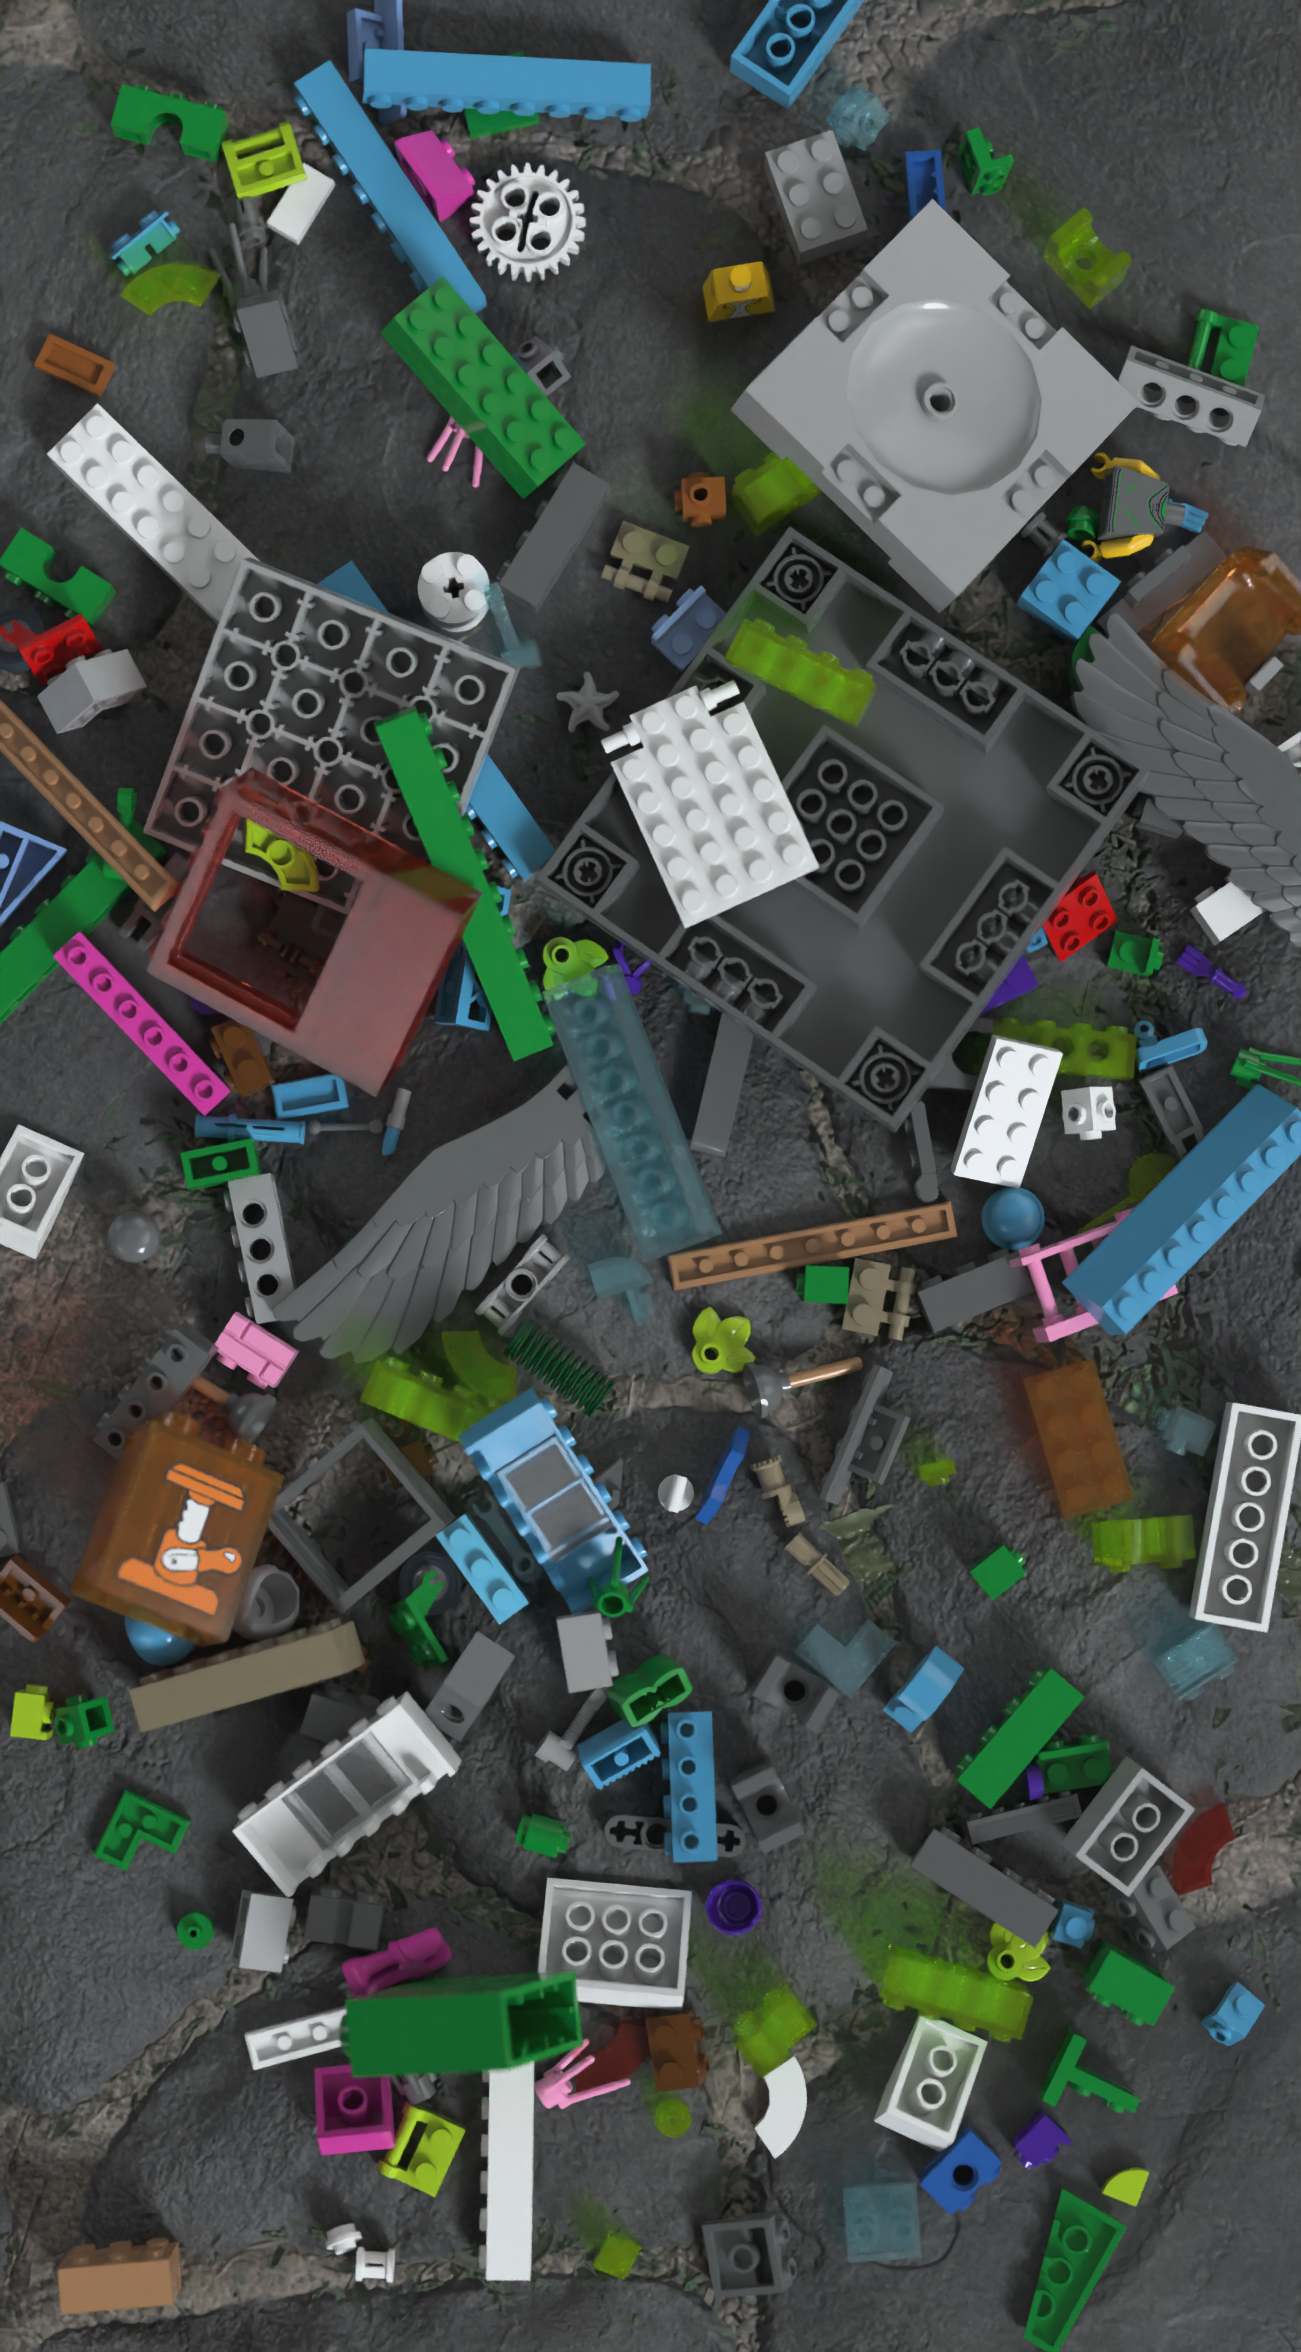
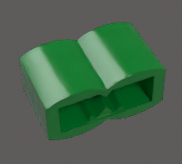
M662 1654L645 1661L635 1673L617 1678L613 1681V1686L607 1687L605 1694L614 1713L631 1727H637L655 1718L662 1708L671 1707L683 1701L693 1688L684 1669L666 1654Z

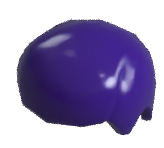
M729 1879L719 1883L709 1891L704 1909L709 1923L716 1930L730 1936L740 1935L748 1932L758 1923L762 1913V1902L758 1891L748 1882Z

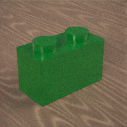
M252 1138L180 1153L187 1189L192 1191L228 1184L229 1181L263 1174L257 1143Z

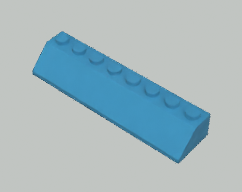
M1256 1084L1062 1282L1064 1286L1109 1335L1127 1334L1301 1155V1111L1273 1092Z

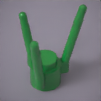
M1249 1047V1050L1240 1048L1230 1071V1075L1237 1077L1235 1084L1248 1090L1255 1086L1251 1080L1258 1082L1262 1073L1301 1087V1078L1265 1066L1266 1061H1263L1268 1060L1301 1065V1058L1263 1052Z
M617 1536L615 1540L611 1580L605 1582L601 1586L600 1591L594 1578L589 1577L587 1580L593 1598V1609H599L600 1612L608 1617L621 1616L625 1611L632 1612L634 1602L650 1578L648 1574H644L628 1596L627 1587L619 1580L623 1543L621 1536Z

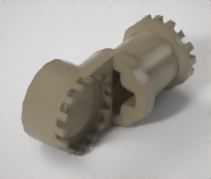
M781 1455L750 1465L751 1471H756L763 1491L760 1494L761 1499L764 1500L777 1495L778 1505L781 1506L780 1511H784L782 1516L785 1517L786 1527L806 1521L795 1490L793 1491L791 1484L786 1483L780 1466Z

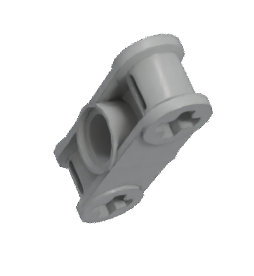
M544 1233L522 1257L523 1259L505 1280L475 1310L478 1316L483 1314L498 1328V1333L501 1336L523 1313L522 1310L548 1281H551L571 1258L568 1254L562 1255L547 1242V1236ZM540 1251H542L548 1258H550L553 1261V1263L551 1264L545 1257H543L540 1254ZM520 1274H525L532 1280V1289L527 1295H520L513 1288V1281ZM493 1306L496 1309H498L505 1316V1318L502 1317L495 1309H493Z

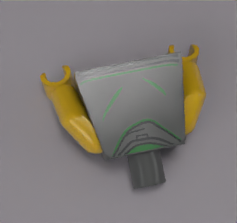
M1102 452L1094 456L1097 462L1105 463L1101 469H1090L1096 478L1104 479L1097 540L1103 542L1101 545H1098L1093 541L1087 540L1081 544L1083 549L1094 547L1095 551L1093 556L1090 557L1091 560L1098 563L1101 561L1102 556L1105 559L1128 556L1150 546L1154 539L1163 534L1165 524L1182 525L1185 517V505L1167 502L1169 484L1161 481L1159 475L1145 462L1139 459L1114 458L1110 461L1108 456Z

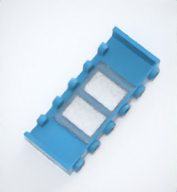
M532 1387L470 1426V1429L458 1437L465 1452L471 1456L478 1471L492 1488L497 1500L510 1515L516 1529L529 1544L535 1558L548 1573L556 1590L565 1599L571 1613H582L593 1605V1598L587 1582L588 1578H594L599 1591L605 1582L611 1580L613 1554L617 1536L623 1538L619 1580L624 1585L649 1571L642 1559L648 1554L637 1537L630 1540L625 1530L630 1528L621 1511L619 1509L614 1512L611 1511L607 1503L612 1498L601 1481L597 1484L593 1483L589 1475L594 1470L583 1453L578 1456L575 1455L571 1446L575 1445L576 1442L565 1425L558 1428L553 1418L558 1414L547 1396L540 1400Z

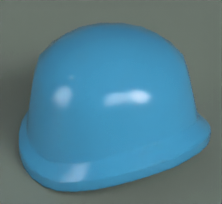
M1013 1187L1002 1188L993 1193L984 1204L981 1216L983 1229L989 1239L999 1247L1008 1248L1009 1250H1019L1035 1242L1042 1232L1045 1221L1044 1210L1039 1199L1026 1189Z

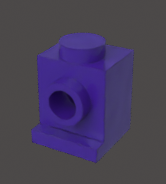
M1042 2108L1011 2139L1017 2149L1013 2153L1014 2156L1028 2170L1033 2165L1037 2168L1041 2162L1044 2164L1049 2163L1059 2152L1060 2148L1058 2145L1061 2141L1066 2146L1072 2142L1068 2133Z

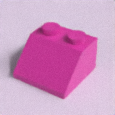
M430 130L403 137L394 142L399 166L439 223L474 200L472 186L475 185V181L465 166L459 169L452 159L455 153L444 137L439 140L434 132Z
M351 2065L314 2069L317 2140L322 2155L395 2148L389 2076L352 2077Z

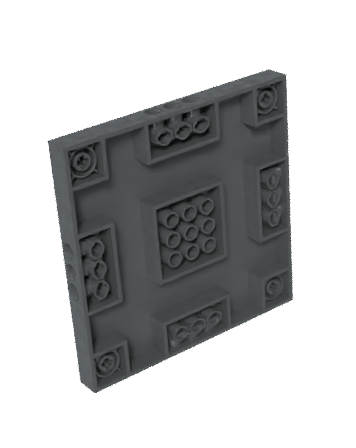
M789 527L666 699L693 686H697L698 691L708 687L710 690H713L732 680L735 681L739 694L717 703L718 707L708 713L712 717L742 702L745 703L819 868L685 928L615 771H613L536 879L547 892L896 1133L1146 782L1150 768ZM642 743L631 746L625 756L643 748Z

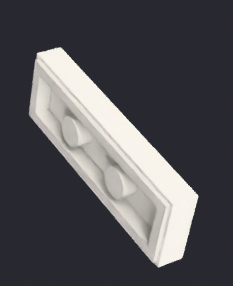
M345 2005L246 2032L244 2035L253 2070L341 2047L339 2027L342 2017L346 2013Z

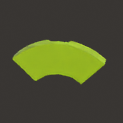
M247 814L245 816V852L258 855L271 864L279 877L281 890L317 892L319 890L317 869L310 852L303 842L284 825L266 817Z

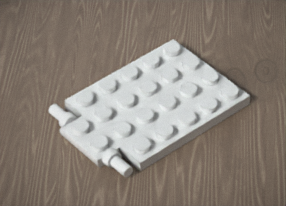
M734 680L713 690H710L708 687L698 691L697 686H693L630 715L632 722L622 726L624 730L601 740L606 754L629 743L631 746L640 742L643 745V748L611 762V765L685 928L819 868L745 703L742 702L712 717L708 713L718 707L717 703L739 694Z

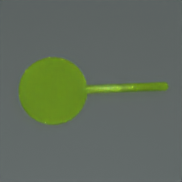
M1160 1153L1148 1154L1137 1160L1128 1176V1188L1131 1195L1079 1229L1076 1234L1094 1229L1134 1201L1139 1204L1178 1162L1170 1156Z

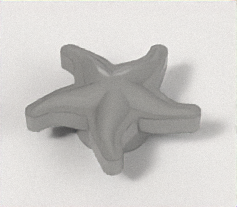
M585 672L583 675L585 682L579 692L558 693L557 700L567 702L573 709L568 726L570 733H574L576 727L586 721H590L597 728L607 732L610 726L604 721L603 709L617 700L619 693L618 691H613L610 694L597 692L591 674Z

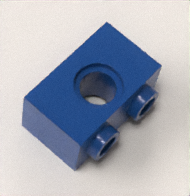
M967 2124L955 2136L954 2142L943 2149L921 2171L917 2178L919 2184L952 2215L957 2209L960 2212L964 2211L975 2199L973 2193L982 2183L989 2185L999 2175L1001 2171L999 2166L1002 2164V2160L999 2154ZM966 2164L972 2168L970 2176L964 2180H957L952 2176L953 2170L958 2165Z

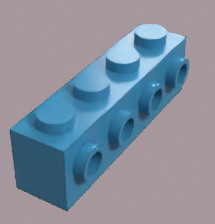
M712 1711L668 1713L667 1722H660L661 1744H668L669 1758L662 1759V1781H669L670 1795L663 1796L664 1818H671V1833H664L665 1855H672V1863L714 1862L718 1858Z

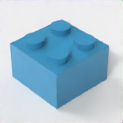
M1063 539L1022 593L1016 605L1074 647L1114 594L1121 581Z

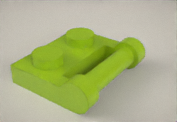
M289 120L279 123L280 127L248 138L235 142L232 139L221 142L236 194L240 201H242L243 197H255L307 180ZM283 141L285 143L283 146L238 160L240 155Z
M406 2101L402 2110L404 2116L394 2136L395 2148L388 2149L385 2158H380L375 2169L387 2177L395 2178L435 2197L466 2131V2126L419 2104L410 2105ZM417 2121H422L427 2124V2127L408 2168L399 2165L398 2162Z

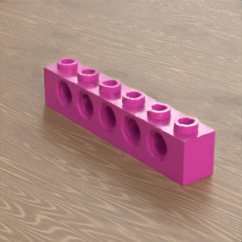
M81 931L53 955L55 960L204 1116L231 1092L223 1080Z

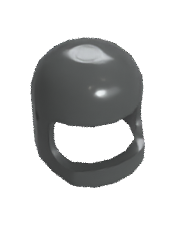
M141 1211L120 1212L114 1216L107 1228V1247L112 1254L125 1262L140 1263L149 1260L157 1252L161 1244V1231L158 1223L150 1215Z

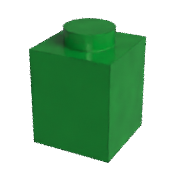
M805 1265L804 1273H797L796 1294L803 1295V1302L848 1304L849 1267Z
M1001 1543L967 1570L992 1601L1027 1574L1021 1567L1026 1561L1012 1545L1007 1549Z

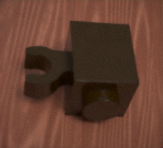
M406 1418L401 1420L404 1432L399 1437L392 1435L389 1426L383 1428V1431L423 1478L437 1472L434 1465L439 1463V1459L431 1443L425 1445L423 1439H419L408 1444L412 1428ZM382 1460L394 1490L403 1487L404 1485Z

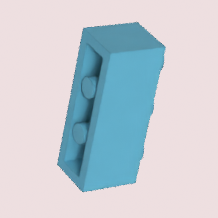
M465 1513L435 1535L499 1625L529 1604L530 1599L468 1513Z

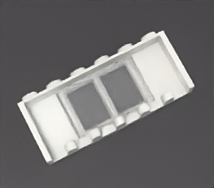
M405 1692L397 1699L393 1696L389 1697L377 1707V1714L368 1721L364 1717L356 1722L348 1730L350 1735L341 1742L337 1738L331 1741L320 1751L322 1757L314 1763L309 1759L303 1762L293 1771V1779L286 1784L282 1781L277 1782L264 1794L266 1798L257 1805L253 1801L237 1814L239 1821L234 1827L233 1833L287 1898L294 1894L299 1883L310 1876L313 1879L319 1875L327 1862L338 1855L341 1858L347 1854L354 1842L366 1834L369 1837L375 1833L382 1821L394 1813L397 1816L403 1812L410 1800L422 1792L425 1795L431 1791L438 1779L447 1773L449 1776H452L456 1773L462 1760L408 1692Z

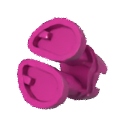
M429 1928L410 1937L401 1938L398 1941H390L387 1950L364 1957L352 1958L342 1963L341 1967L353 1994L360 1997L385 1990L393 1984L412 1977L420 1978L446 1965L451 1960L452 1954L447 1943L443 1941V1936L438 1929Z

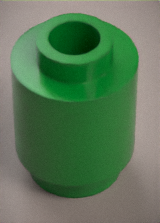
M524 1814L515 1842L522 1844L523 1849L556 1859L559 1852L566 1853L572 1833L566 1831V1823L538 1814H533L532 1816Z

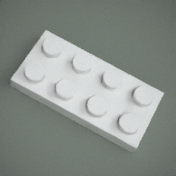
M992 1035L950 1167V1171L954 1175L1020 1188L1063 1055L1062 1052L1050 1047Z

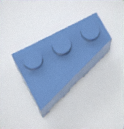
M1 821L0 927L67 853V849Z

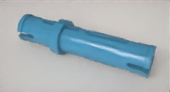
M197 1114L195 1137L226 1138L227 1142H235L236 1139L245 1140L252 1138L257 1141L304 1144L305 1121L237 1118V1114H229V1117L202 1116Z

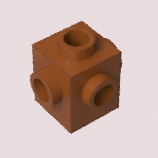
M696 472L689 474L688 478L681 479V490H674L675 512L682 511L683 522H690V525L693 527H705L712 525V521L726 520L725 477H710L709 473Z

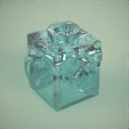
M852 86L844 97L837 101L834 109L827 116L826 121L833 128L835 138L841 145L845 147L851 145L865 150L869 144L875 141L878 133L891 116L874 93Z

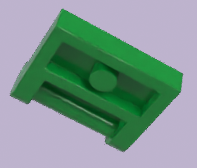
M1206 309L1197 310L1195 317L1197 327L1187 366L1200 371L1210 330H1219L1220 334L1209 375L1244 387L1260 325L1221 316Z

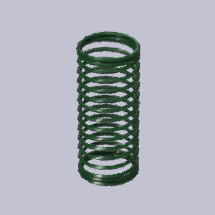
M528 1318L508 1344L503 1355L510 1357L512 1354L510 1359L514 1361L521 1354L517 1366L522 1365L527 1360L524 1366V1371H526L534 1364L530 1375L536 1374L542 1367L537 1380H541L547 1374L543 1382L544 1385H547L555 1377L550 1390H554L562 1381L556 1393L560 1395L568 1387L563 1396V1400H566L575 1391L570 1400V1405L574 1404L583 1394L576 1409H580L590 1398L583 1410V1414L591 1418L614 1387L616 1381H613V1378L610 1379L601 1390L608 1378V1375H604L591 1390L601 1374V1370H598L584 1386L595 1365H591L578 1380L588 1364V1360H585L571 1376L582 1358L581 1355L563 1373L573 1358L575 1350H572L556 1369L569 1347L568 1345L565 1346L550 1363L562 1344V1340L558 1341L543 1359L556 1339L555 1336H552L535 1356L547 1338L549 1331H546L528 1352L542 1330V1326H539L522 1346L536 1324V1321Z

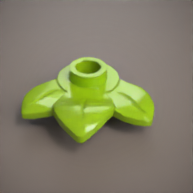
M565 937L550 939L542 950V960L546 966L542 978L545 991L555 1001L560 1000L568 990L583 997L596 996L598 977L594 968L608 960L606 951L600 945L588 939L572 942ZM560 948L566 951V958L562 962H558L555 958V953Z
M711 1307L703 1310L692 1328L696 1344L693 1347L691 1356L695 1367L706 1374H714L722 1369L738 1373L743 1371L745 1363L754 1362L755 1356L744 1347L750 1335L751 1326L749 1319L735 1316L721 1321ZM705 1350H713L716 1353V1360H708L705 1357Z
M994 1922L989 1932L993 1948L987 1955V1968L992 1976L1003 1981L1018 1977L1027 1982L1042 1978L1050 1970L1049 1964L1040 1956L1048 1942V1930H1046L1036 1948ZM1003 1955H1007L1011 1959V1966L1008 1969L1001 1965V1957Z

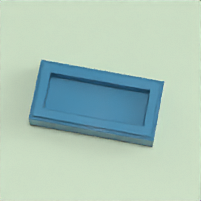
M342 1071L271 1084L277 1120L349 1108Z

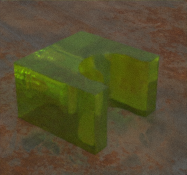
M1082 207L1050 236L1043 259L1091 310L1123 281L1132 259L1124 250L1114 254L1102 244L1091 226L1093 216L1085 207ZM1079 258L1089 259L1093 264V268L1083 270L1078 267L1076 260Z

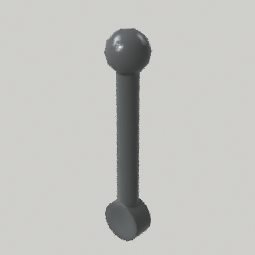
M377 1119L372 1120L370 1123L320 1124V1122L313 1120L309 1122L307 1128L309 1133L314 1135L320 1133V1131L370 1130L373 1134H379L383 1130V1124Z

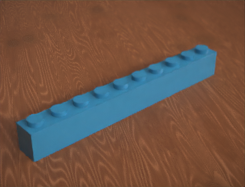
M352 560L317 584L388 613ZM487 754L465 812L471 820L477 817L482 823L484 829L480 833L490 848L493 849L498 846L505 858L500 862L513 879L518 875L524 883L545 867L556 850Z

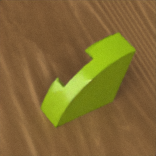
M1139 2167L1120 2171L1106 2180L1101 2192L1137 2207L1149 2171Z

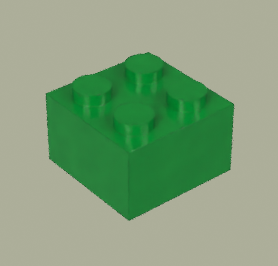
M1103 1939L1100 1940L1080 1976L1086 1984L1085 1990L1090 1993L1089 1996L1106 2007H1109L1111 2003L1118 2005L1117 2009L1122 2012L1121 2015L1139 2026L1142 2025L1143 2021L1154 2026L1175 1989V1986L1164 1974Z

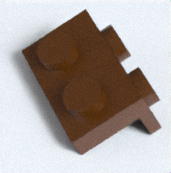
M16 1554L0 1572V1616L11 1624L18 1634L35 1643L53 1626L72 1600Z
M694 2007L686 2008L684 2012L648 2016L646 2018L656 2092L700 2087L705 2081V2076L709 2075L708 2056L706 2053L701 2052L700 2039L704 2037L701 2016L696 2017Z

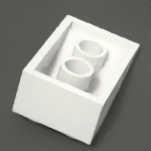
M19 1124L17 1125L0 1158V1244L34 1259L37 1258L82 1162L83 1152Z
M920 2012L885 2087L874 2122L939 2152L954 2142L987 2041L925 2012Z

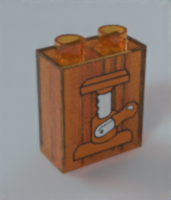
M161 1411L157 1421L154 1419L130 1429L70 1594L200 1647H205L228 1640L284 1475L263 1467L267 1454L259 1447L244 1441L227 1439L221 1449L198 1439L202 1426L194 1419L175 1412Z

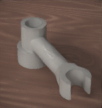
M607 1687L591 1689L583 1706L564 1735L559 1737L548 1730L540 1740L533 1755L544 1762L549 1760L567 1771L578 1754L572 1748L589 1721L607 1699L605 1694Z

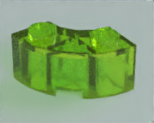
M167 261L142 271L131 280L120 296L149 316L160 306L172 301L189 302L201 307L220 278L221 273L197 262Z
M480 1331L442 1332L447 1358L453 1370L464 1383L477 1393L496 1401L508 1403L518 1397L517 1366L502 1364L491 1357L483 1345Z
M1192 1514L1091 1522L1094 1566H1109L1110 1572L1131 1571L1132 1564L1160 1562V1568L1182 1567V1560L1196 1558Z

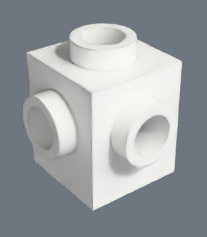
M1085 1087L1061 1091L1062 1119L1065 1134H1080V1140L1101 1139V1132L1116 1130V1110L1113 1103L1112 1087Z

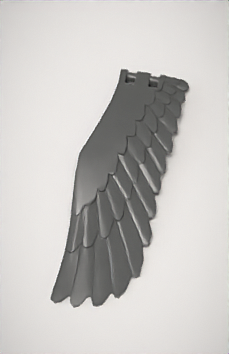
M1118 613L1109 615L1105 623L1107 639L1100 633L1091 634L1088 637L1087 646L1093 662L1090 663L1079 659L1074 664L1073 674L1081 691L1075 692L1070 696L1075 713L1085 725L1150 768L1148 779L1139 792L1151 795L1154 808L1163 816L1182 822L1183 824L1180 828L1186 836L1205 844L1204 853L1207 857L1228 868L1227 878L1236 887L1252 892L1251 902L1253 905L1272 913L1269 916L1270 921L1278 928L1289 933L1288 943L1301 949V776L1290 758L1267 738L1217 703L1211 701L1170 669Z
M568 1062L565 1063L538 1093L520 1106L474 1131L433 1149L344 1248L272 1308L274 1318L281 1321L298 1320L293 1329V1338L304 1342L322 1337L323 1341L319 1353L324 1358L333 1359L351 1351L353 1361L357 1364L372 1361L390 1348L395 1353L401 1354L421 1337L431 1318L435 1322L440 1323L454 1311L462 1290H474L480 1285L491 1262L497 1266L504 1262L517 1242L524 1243L531 1239L542 1220L552 1224L560 1216L567 1198L574 1202L578 1201L588 1181L596 1183L602 1177L607 1163L616 1164L622 1154V1147L626 1150L633 1149L636 1141L633 1131L610 1105L606 1107L598 1099L600 1094L586 1080L581 1082L573 1074L575 1069ZM562 1084L571 1091L566 1099L556 1091ZM588 1109L596 1117L591 1125L582 1116Z

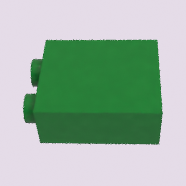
M575 1970L422 1979L346 2000V2013L342 2017L339 2027V2040L342 2050L351 2059L352 2077L506 2071L583 2046Z

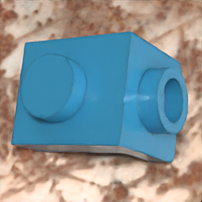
M1237 1981L1230 1985L1215 2011L1205 2016L1201 2024L1209 2031L1213 2039L1226 2046H1231L1247 2036L1265 2005Z

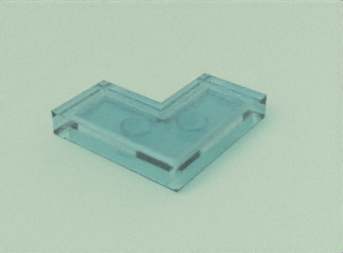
M867 1619L846 1646L841 1644L819 1624H816L794 1652L851 1699L897 1642Z

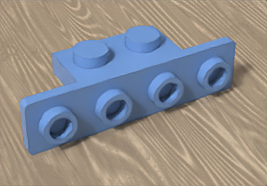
M374 0V13L357 8L347 12L350 83L363 86V57L365 48L404 50L403 0ZM392 105L385 109L378 108L379 123L384 125L399 120L407 114L406 105Z

